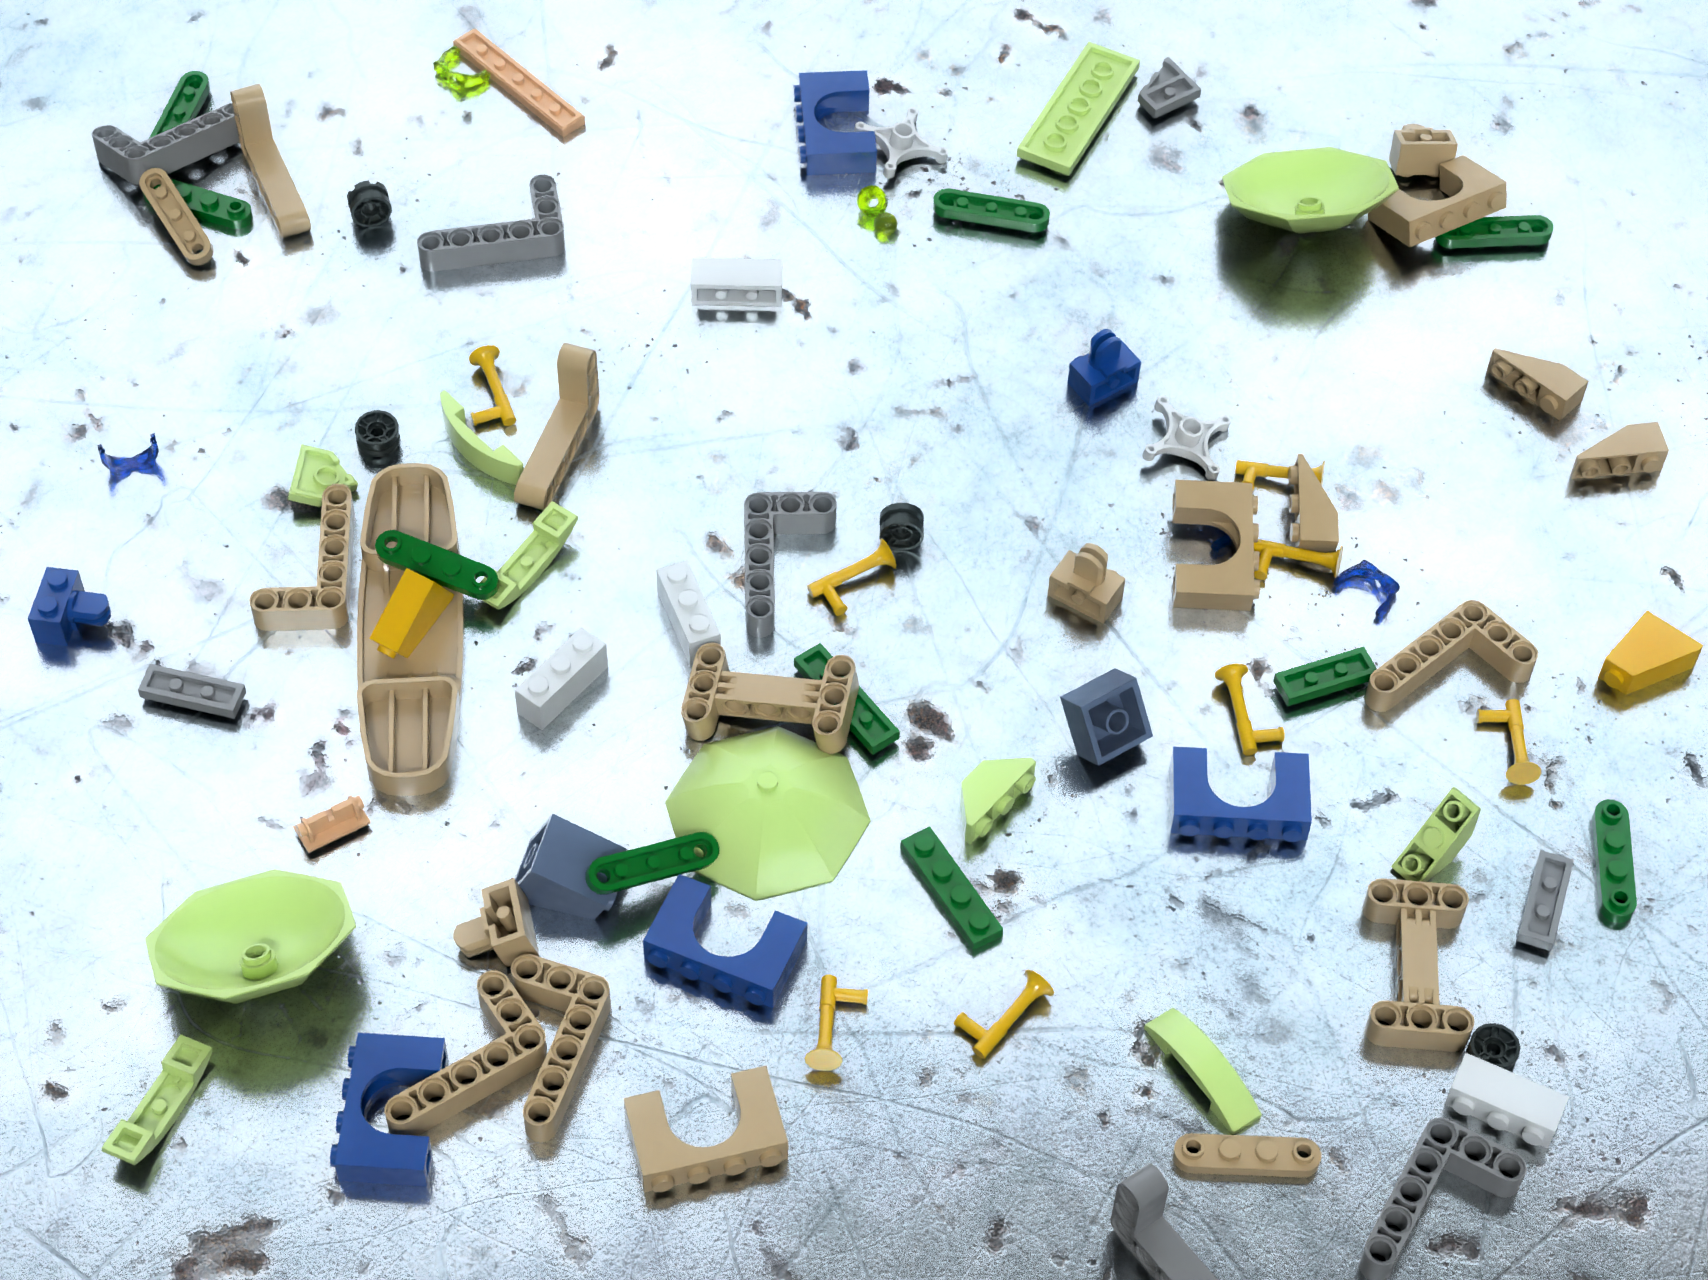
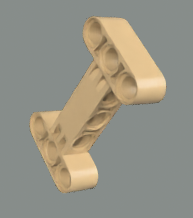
M706 643L698 648L681 706V715L686 732L693 740L702 741L710 738L716 730L719 715L812 724L818 749L828 754H835L844 748L849 733L859 690L856 665L851 657L836 655L828 660L822 680L731 672L724 648L718 643Z
M1384 878L1376 879L1368 885L1362 906L1363 914L1371 922L1396 925L1398 1001H1379L1371 1007L1364 1031L1368 1040L1373 1044L1386 1047L1448 1052L1460 1051L1467 1045L1474 1027V1017L1470 1011L1463 1007L1439 1004L1437 928L1452 929L1459 926L1462 922L1469 902V896L1461 886L1447 883ZM1378 1021H1384L1389 1025H1382ZM1414 1024H1420L1425 1028H1418ZM1450 1027H1456L1460 1031H1454Z

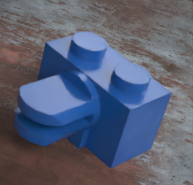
M1104 329L1092 337L1088 354L1078 356L1070 362L1067 383L1088 406H1091L1138 382L1141 360L1120 338L1116 337L1111 329Z
M46 567L27 619L35 642L68 646L73 630L78 631L80 624L103 626L111 618L112 611L106 594L85 592L79 570Z

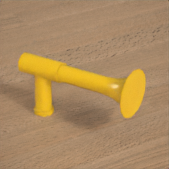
M494 345L479 347L469 356V362L472 365L480 366L483 369L496 407L470 413L474 426L500 417L504 426H511L517 421L496 371L495 360L498 358L500 350Z
M1237 460L1235 474L1244 475L1241 483H1252L1254 490L1256 476L1288 479L1289 467ZM1323 461L1322 465L1311 468L1321 485H1323L1325 461Z
M880 538L879 547L868 557L808 584L809 594L812 598L824 594L833 608L834 614L836 616L844 614L848 607L843 603L834 588L880 565H889L896 569V561L888 544L884 539Z
M1258 539L1257 543L1254 542V551H1259L1260 554L1259 569L1254 571V577L1259 580L1267 578L1271 558L1274 556L1325 566L1334 573L1336 579L1341 566L1343 546L1335 552L1325 553Z
M1229 664L1218 669L1215 672V678L1219 681H1224L1230 692L1243 754L1246 756L1256 754L1258 752L1256 743L1283 742L1285 739L1283 727L1253 730L1241 685L1242 677L1247 674L1248 667L1244 664Z
M1510 699L1506 701V710L1477 709V724L1482 722L1508 723L1514 751V764L1506 771L1507 780L1513 784L1525 785L1539 779L1541 768L1537 764L1530 762L1527 756L1519 700Z
M1029 969L1025 970L1027 983L1024 990L1000 1019L994 1022L988 1030L973 1021L964 1012L957 1016L954 1025L978 1040L972 1048L978 1057L986 1058L1005 1036L1007 1030L1035 999L1042 995H1054L1053 988L1041 975Z
M824 975L821 978L819 1036L816 1049L811 1050L805 1056V1062L809 1067L820 1071H831L841 1066L843 1062L842 1057L839 1053L833 1051L832 1048L833 1017L836 1001L867 1005L868 989L837 988V978L834 975Z

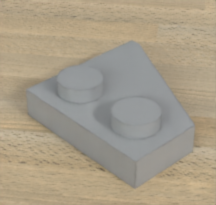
M1170 57L1164 59L1161 69L1158 72H1154L1149 83L1144 85L1139 92L1138 102L1155 119L1200 98L1201 88Z

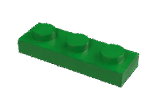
M1363 646L1275 673L1273 682L1286 705L1291 706L1369 682L1371 674L1377 668Z

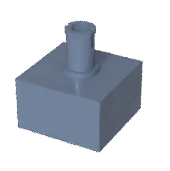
M1114 668L1060 696L1077 755L1098 766L1153 737L1137 678Z

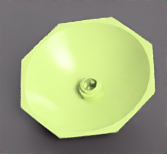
M1333 147L1263 153L1222 176L1230 204L1248 219L1298 234L1333 231L1347 226L1382 205L1399 190L1387 161Z
M780 726L704 744L665 801L676 838L697 832H706L712 835L718 842V858L709 867L694 872L754 900L833 881L871 821L848 758L838 752L835 754L825 753L818 749L816 742ZM694 848V853L698 857H703V851L700 848Z
M273 869L194 892L145 938L157 985L187 994L237 1004L302 985L356 928V923L341 882Z

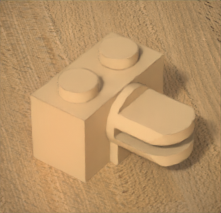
M1407 124L1402 127V130H1394L1389 163L1395 175L1402 177H1411L1413 175L1439 177V164L1456 157L1458 143L1451 130H1433V128H1425V126L1419 124Z
M1086 543L1079 553L1076 554L1069 550L1050 575L1047 595L1104 624L1123 598L1126 578L1120 576L1114 570L1107 569L1108 554L1101 547L1092 543Z
M515 878L481 889L484 907L479 908L481 917L458 924L453 932V939L456 945L466 957H472L494 949L507 968L520 955L532 954L539 956L529 901Z

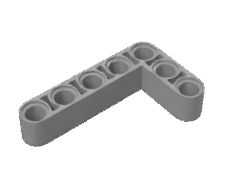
M228 103L142 142L137 141L113 125L99 126L91 133L97 160L128 182L139 185L141 175L148 169L160 168L169 174L240 142L232 103Z
M540 174L530 180L529 188L533 219L422 233L417 238L421 267L427 271H442L560 255L565 250V234L555 179L550 175Z
M756 492L748 495L745 499L746 630L750 635L758 638L767 637L775 628L774 534H825L833 531L837 523V501L832 494L828 492Z
M1440 1117L1430 1120L1365 1243L1359 1261V1268L1363 1276L1369 1280H1385L1390 1276L1443 1170L1496 1196L1509 1198L1518 1192L1526 1175L1527 1166L1524 1159L1517 1153L1449 1119ZM1432 1138H1440L1445 1144L1437 1143ZM1466 1154L1474 1155L1479 1161L1471 1160ZM1417 1166L1426 1167L1431 1173L1422 1172ZM1500 1171L1508 1172L1513 1178L1505 1177ZM1402 1195L1411 1196L1416 1202H1409ZM1387 1225H1396L1400 1228L1401 1232L1392 1231ZM1371 1255H1381L1386 1261H1376Z
M1147 1163L1117 1185L1111 1214V1225L1120 1240L1155 1280H1218L1163 1217L1169 1186L1164 1175L1155 1165Z

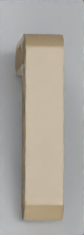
M257 83L230 91L243 154L281 237L286 238L311 230L307 210L273 139L267 102L261 85Z
M566 342L561 346L557 358L560 398L518 479L514 492V502L544 510L553 501L599 405L600 394L596 350Z
M332 484L324 490L322 495L317 585L308 587L260 588L251 594L249 602L254 624L260 630L337 629L348 622L355 525L352 494L348 486Z
M1467 600L1376 669L1370 676L1365 694V702L1370 709L1377 712L1390 710L1468 648L1473 650L1511 682L1524 683L1532 675L1538 658V650L1534 644L1485 604L1477 600Z
M524 954L515 958L510 968L512 984L521 998L566 1012L523 1107L526 1135L534 1142L543 1143L551 1140L560 1127L610 1013L611 996L608 981L600 975L536 955ZM525 975H533V976H534V977L529 978V979H523V978H521V977H523V976H525ZM559 985L568 986L565 989H555ZM590 996H600V998L596 1000L588 999ZM579 1025L588 1026L586 1029L582 1030L575 1029V1027ZM566 1055L574 1056V1058L571 1060L560 1059ZM554 1085L561 1087L557 1091L547 1090V1088ZM540 1116L548 1118L540 1123L533 1121V1119Z
M490 970L484 972L477 980V993L481 1010L500 1037L388 1100L384 1112L390 1134L418 1136L542 1066L548 1053L545 1032L503 972ZM492 991L500 992L496 995H488V993ZM511 1017L519 1018L518 1020L513 1022L505 1021ZM528 1044L537 1045L536 1047L531 1049L524 1048V1046ZM498 1061L506 1062V1063H505L504 1065H502V1066H493V1065H492V1064H494L495 1062H498ZM465 1079H472V1080H474V1081H473L472 1083H470V1084H461V1083H460V1082H462V1081L465 1080ZM433 1097L442 1098L438 1102H428ZM401 1115L410 1116L408 1119L403 1121L395 1120L397 1117Z

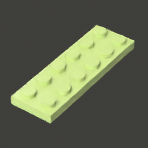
M1088 42L1018 146L1017 157L1069 176L1135 76L1140 66V60Z

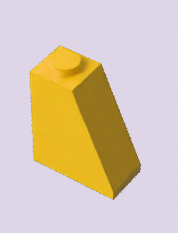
M406 568L369 639L379 644L377 651L395 659L397 653L408 659L452 601L454 594L436 582Z
M1646 611L1605 658L1598 678L1606 682L1608 686L1627 695L1692 669L1698 660L1703 645L1651 612Z

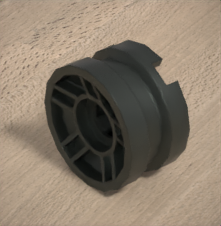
M369 180L362 181L354 185L355 189L353 191H348L347 202L351 218L356 224L364 227L378 226L391 216V202L387 188L382 183L377 181L376 184H372Z
M373 410L366 412L356 421L354 429L356 444L363 455L370 458H384L396 452L401 438L399 424L391 413L383 410Z
M894 503L882 509L879 518V539H884L889 548L908 550L922 543L924 540V514L920 508L909 503Z
M1489 1023L1478 1027L1472 1033L1466 1053L1512 1072L1518 1060L1521 1047L1519 1039L1512 1030L1504 1025ZM1491 1050L1496 1052L1495 1056L1489 1054Z

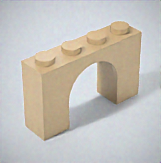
M1461 155L1439 164L1440 190L1449 195L1450 198L1436 201L1420 200L1409 196L1399 189L1382 205L1368 213V220L1408 247H1412L1507 208V182L1465 155Z
M1175 480L1172 494V523L1217 527L1232 539L1236 553L1229 560L1215 565L1176 563L1173 575V607L1250 611L1253 600L1259 599L1260 580L1254 579V571L1259 569V551H1254V542H1258L1259 524L1253 523V515H1257L1258 496L1253 495L1252 483Z
M767 1066L731 1073V1092L740 1122L735 1132L727 1140L710 1147L692 1146L684 1143L674 1135L667 1121L660 1090L623 1098L625 1118L644 1193L650 1191L665 1192L675 1185L688 1182L699 1184L707 1181L710 1177L722 1174L737 1175L748 1168L760 1165L771 1167L779 1164L782 1160L788 1159V1140Z

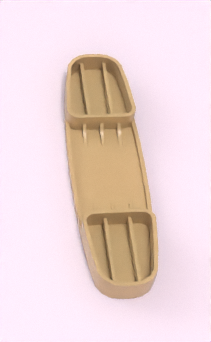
M405 463L388 466L376 474L371 480L365 505L360 538L362 562L357 617V704L360 734L370 782L377 790L387 795L417 796L432 793L442 787L451 774L457 744L462 697L464 606L462 593L442 586L454 594V597L408 659L398 653L395 659L377 651L379 644L369 639L404 573L403 570L385 564L378 558L375 543L380 534L388 530H397L460 555L454 505L448 477L441 469L431 464ZM389 542L386 547L394 548L397 543Z

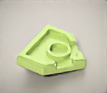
M301 444L288 500L321 507L322 495L328 486L344 484L353 492L357 490L358 482L351 474H347L339 464L340 460L333 451Z

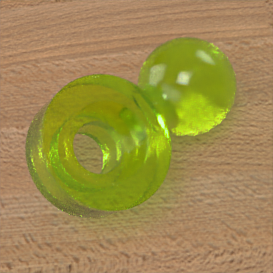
M869 185L864 187L857 196L859 209L866 216L875 217L874 227L877 233L884 236L893 234L897 229L898 223L893 214L885 212L888 206L887 195L878 186ZM878 199V204L870 207L871 200Z

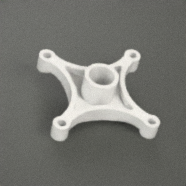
M908 108L906 118L902 122L895 123L893 126L875 127L864 122H857L855 124L854 132L875 131L876 143L888 158L883 171V175L886 178H893L896 166L909 159L926 156L935 158L941 164L947 161L949 153L947 148L932 145L917 133L914 126L919 113L917 108Z
M1158 396L1154 409L1162 413L1165 418L1166 435L1159 442L1146 445L1142 454L1143 459L1152 461L1155 456L1160 454L1177 455L1198 463L1205 470V477L1208 480H1216L1220 467L1215 464L1209 454L1208 440L1218 431L1226 432L1230 426L1231 418L1228 415H1221L1220 418L1215 420L1200 421L1195 417H1186L1170 404L1166 396Z

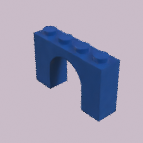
M867 70L799 73V85H793L794 102H799L800 104L795 105L796 123L801 122L802 124L797 126L798 143L804 144V146H799L800 164H806L807 176L876 173L877 147L875 131L836 132L825 128L818 122L823 117L832 113L869 111L870 89Z
M1173 746L1170 760V833L1182 834L1184 836L1213 835L1219 838L1249 837L1254 840L1267 838L1284 839L1288 842L1307 841L1312 824L1309 754L1275 752L1270 770L1271 796L1258 805L1239 807L1224 802L1212 791L1208 782L1207 748Z
M678 874L643 939L644 959H647L654 966L660 968L668 967L678 971L690 980L699 979L712 984L721 992H732L743 996L752 1004L766 1005L773 1008L807 942L808 922L775 910L761 939L751 950L741 955L730 957L715 955L705 950L695 938L696 932L711 906V886Z
M358 1032L356 1046H350L348 1052V1067L351 1068L350 1078H344L342 1085V1100H346L344 1111H338L336 1119V1133H340L338 1144L332 1145L330 1152V1166L335 1167L338 1181L427 1187L433 1154L429 1136L388 1134L378 1131L365 1120V1113L370 1102L380 1092L399 1085L413 1086L444 1069L448 1058L445 1038Z

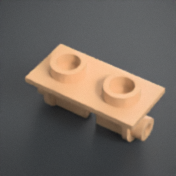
M350 795L347 797V800L332 806L326 811L324 810L307 819H300L301 823L293 826L307 852L310 853L370 824L371 821L363 810L365 807L359 795L356 797Z

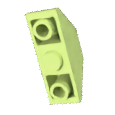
M1032 758L983 760L961 782L960 807L965 842L970 845L978 836L984 837L990 831L994 820L1000 814H1007L1012 808L1015 799L1021 793L1026 794L1033 787L1036 781L1034 776L1035 760Z
M1452 787L1391 867L1406 880L1428 882L1453 861L1471 838L1481 808L1458 788Z

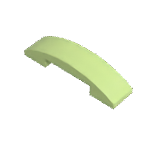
M446 390L440 392L444 425L458 451L471 464L484 473L500 481L516 485L524 470L523 462L505 445H501L493 451L466 426L464 407Z
M552 501L532 523L534 531L504 565L496 571L499 581V588L496 594L483 601L499 610L524 593L545 571L561 550L577 523L578 516ZM484 577L480 583H484L487 578Z
M1171 1008L1144 1025V1029L1165 1055L1171 1052L1210 1099L1211 1111L1231 1135L1236 1134L1261 1118L1262 1114L1229 1061L1205 1033L1175 1008Z
M180 1034L161 1061L162 1072L128 1121L120 1120L101 1147L102 1152L133 1165H136L145 1158L166 1135L189 1101L212 1055V1047Z

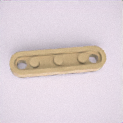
M160 168L148 169L141 175L139 180L140 188L185 259L193 265L207 263L213 256L214 248L204 230L167 173ZM161 184L160 187H158L157 189H154V187H155L156 185ZM203 249L199 254H195L196 251Z
M1190 1133L1181 1136L1176 1141L1173 1160L1180 1170L1187 1173L1305 1178L1313 1175L1318 1170L1321 1161V1151L1315 1142L1307 1138ZM1195 1147L1199 1152L1190 1153L1187 1148ZM1304 1151L1309 1157H1301L1297 1152Z

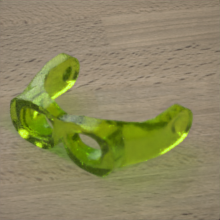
M457 46L447 49L433 63L435 72L459 91L483 84L490 78V73L486 70L473 75L456 71L450 72L446 64L459 56L460 49Z

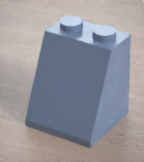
M552 813L529 840L515 880L528 898L529 905L595 920L603 910H610L617 892L606 895L593 892L585 880L586 870L597 858L627 851V848ZM597 873L599 881L607 882V877L604 873Z

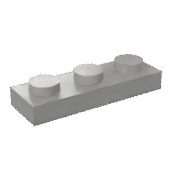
M150 664L138 688L140 698L235 719L246 695L245 684Z
M1540 850L1517 937L1518 942L1549 951L1552 950L1574 859Z

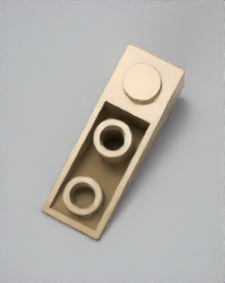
M1497 348L1492 350L1487 371L1495 378L1510 386L1521 396L1526 397L1559 421L1582 402L1589 382L1564 364Z
M1659 423L1629 424L1576 456L1570 474L1571 479H1590L1609 475L1621 476L1629 473H1651L1662 470L1669 449Z
M1298 454L1294 466L1290 465L1288 470V483L1294 485V494H1290L1289 512L1295 514V523H1291L1290 541L1295 542L1296 548L1325 553L1335 552L1339 543L1338 511L1303 454Z

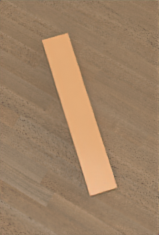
M474 28L453 40V48L563 138L585 124L584 115L477 29Z

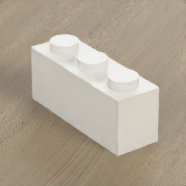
M692 258L691 305L782 307L783 259Z
M686 560L658 568L656 572L658 595L691 667L693 666L698 648L712 642L721 645V634L692 569Z
M579 628L515 689L517 713L543 730L608 668L607 644L584 628Z
M1465 1053L1445 1105L1452 1107L1461 1115L1473 1116L1487 1122L1489 1126L1496 1130H1505L1522 1137L1524 1141L1531 1145H1540L1548 1149L1569 1096Z

